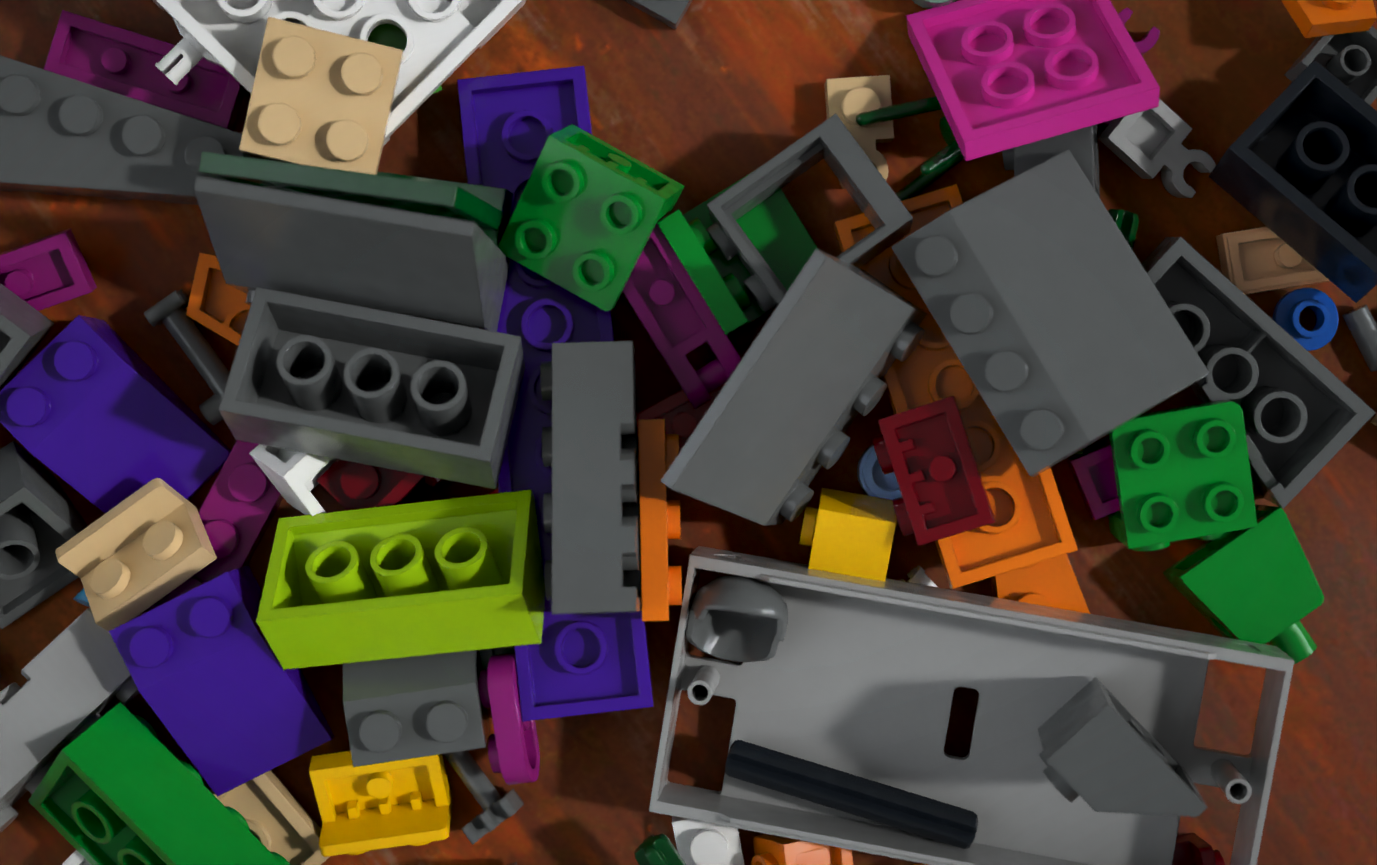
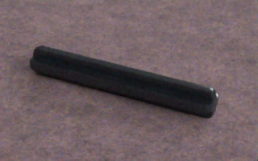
M742 740L734 741L726 760L725 773L730 777L962 849L970 848L977 832L978 818L973 811Z

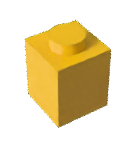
M822 488L819 508H805L799 542L800 545L811 546L808 569L885 582L897 523L892 500Z

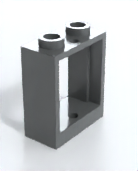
M837 114L831 116L707 204L710 219L713 222L706 229L716 248L727 261L737 255L751 276L745 279L743 283L764 313L773 307L776 309L787 293V290L736 220L822 159L825 160L876 229L836 258L860 268L910 233L913 221L912 215Z

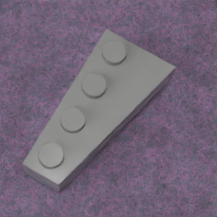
M87 608L22 669L21 674L28 680L22 687L14 682L0 691V833L19 814L12 806L27 791L31 794L34 793L61 750L98 721L118 699L126 705L140 693L110 633L95 623L91 608Z

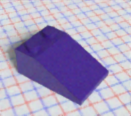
M78 315L0 391V423L34 457L104 513H107L154 478H161L184 498L189 500L223 467L231 452L217 435L132 348L101 319Z
M249 565L228 571L109 631L138 691L217 797L335 737L301 668L283 670L256 623L262 590Z

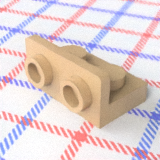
M161 478L152 479L55 550L58 563L81 579L95 623L108 632L140 615L217 559L196 506Z

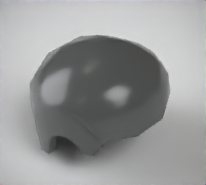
M738 575L718 576L700 587L693 598L685 631L687 640L701 652L724 660L738 662L769 660L775 656L779 641H783L788 625L787 604L777 591L760 580Z

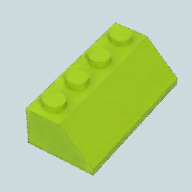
M532 490L315 514L314 516L303 515L279 518L256 623L283 670L541 644L545 605V581L535 498Z

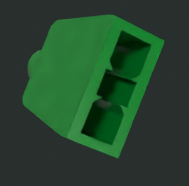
M1259 505L1256 507L1258 527L1234 531L1232 536L1224 539L1208 540L1166 569L1163 574L1223 637L1260 644L1268 642L1270 645L1280 648L1296 664L1310 656L1317 648L1316 643L1300 620L1322 605L1324 595L1286 513L1277 506Z

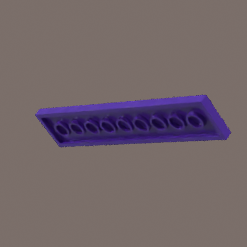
M584 66L457 80L467 183L504 188L512 192L514 195L509 221L548 136L571 124L592 134ZM507 257L510 260L497 332L521 336L525 372L498 478L499 493L532 490L535 498L545 581V561L552 560V533H545L543 498L544 493H552V466L544 467L542 428L552 427V400H542L540 382L541 361H552V343L615 341L612 311H604ZM545 594L541 644L514 646L522 721L654 707L645 621H642V611L552 614V600H546Z

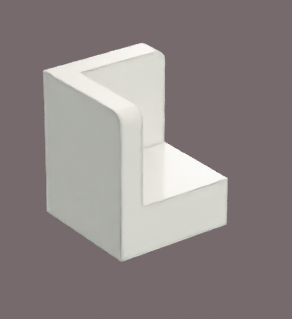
M258 444L249 453L287 503L304 515L314 516L315 514L326 513L310 491L319 484L317 480L337 459Z

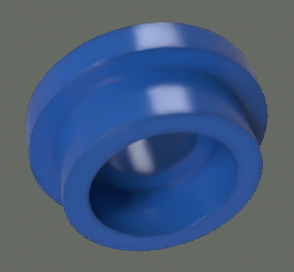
M1300 288L1290 291L1278 301L1273 312V320L1307 351H1313L1322 348L1332 340L1338 328L1339 315L1335 303L1326 293L1314 288ZM1305 307L1311 309L1316 315V325L1311 331L1305 330L1299 322L1300 312Z

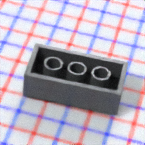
M256 287L218 410L236 440L496 489L525 372L521 336Z

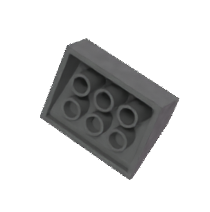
M1069 149L947 211L891 246L1030 477L1037 476L1210 375Z
M196 177L194 192L225 282L247 294L246 304L251 305L256 287L497 332L510 260L476 223Z
M816 249L661 479V482L672 490L764 526L783 524L785 519L790 522L794 521L806 508L814 494V491L808 486L822 466L826 469L831 468L846 450L850 437L845 432L858 413L866 416L882 398L887 388V384L882 379L896 359L901 362L905 361L918 346L925 332L919 325L927 313L868 272Z

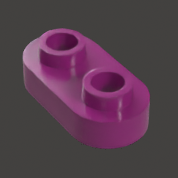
M515 652L492 655L488 662V669L481 670L478 678L480 700L485 709L491 708L495 733L491 734L488 740V756L491 769L494 773H502L503 779L508 785L536 782L540 770V751L535 720L522 721Z

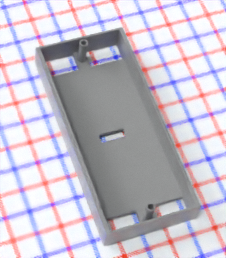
M698 546L690 554L649 812L928 865H1172L1180 816L1095 812L1080 796L1073 802L1068 801L1053 786L1043 772L1047 766L1039 756L1043 751L1038 728L1096 677L1187 771L1193 783L1219 787L1232 803L1241 804L1230 865H1257L1294 666V660L1277 646L887 578L884 582L808 569L809 565L703 546ZM701 569L755 578L767 583L782 596L783 601L787 604L788 625L784 640L779 641L773 658L766 661L734 663L689 654V641L685 631L690 607L698 591ZM1209 659L1266 668L1252 748L1248 755L1194 745ZM957 687L972 688L979 692L970 749L965 757L948 755L944 751L953 694ZM687 690L689 700L696 705L708 703L712 695L732 698L736 701L729 750L734 741L742 740L973 811L978 818V828L970 848L962 849L730 777L726 773L721 791L669 782L667 777L681 691Z

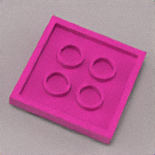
M959 0L945 6L906 15L908 36L965 161L1159 107L1160 87L1110 0Z

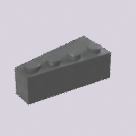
M0 55V191L39 192L41 194L62 196L83 195L107 199H139L199 205L194 192L196 177L215 179L199 172L202 151L264 159L263 157L242 153L239 150L242 138L241 133Z
M1165 237L1141 265L1210 373V375L1192 384L1190 388L1201 404L1231 400L1241 406L1244 416L1252 481L1264 499L1284 509L1376 412L1182 237Z
M633 341L552 343V361H541L540 368L542 400H552V427L542 428L544 467L552 466V493H544L543 498L545 533H552V560L545 561L546 600H552V614L642 611L636 358Z

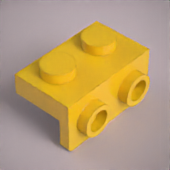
M351 751L312 756L309 775L322 819L319 848L322 856L359 855L370 850L405 845L422 846L433 841L445 840L449 837L452 795L442 754L353 767Z

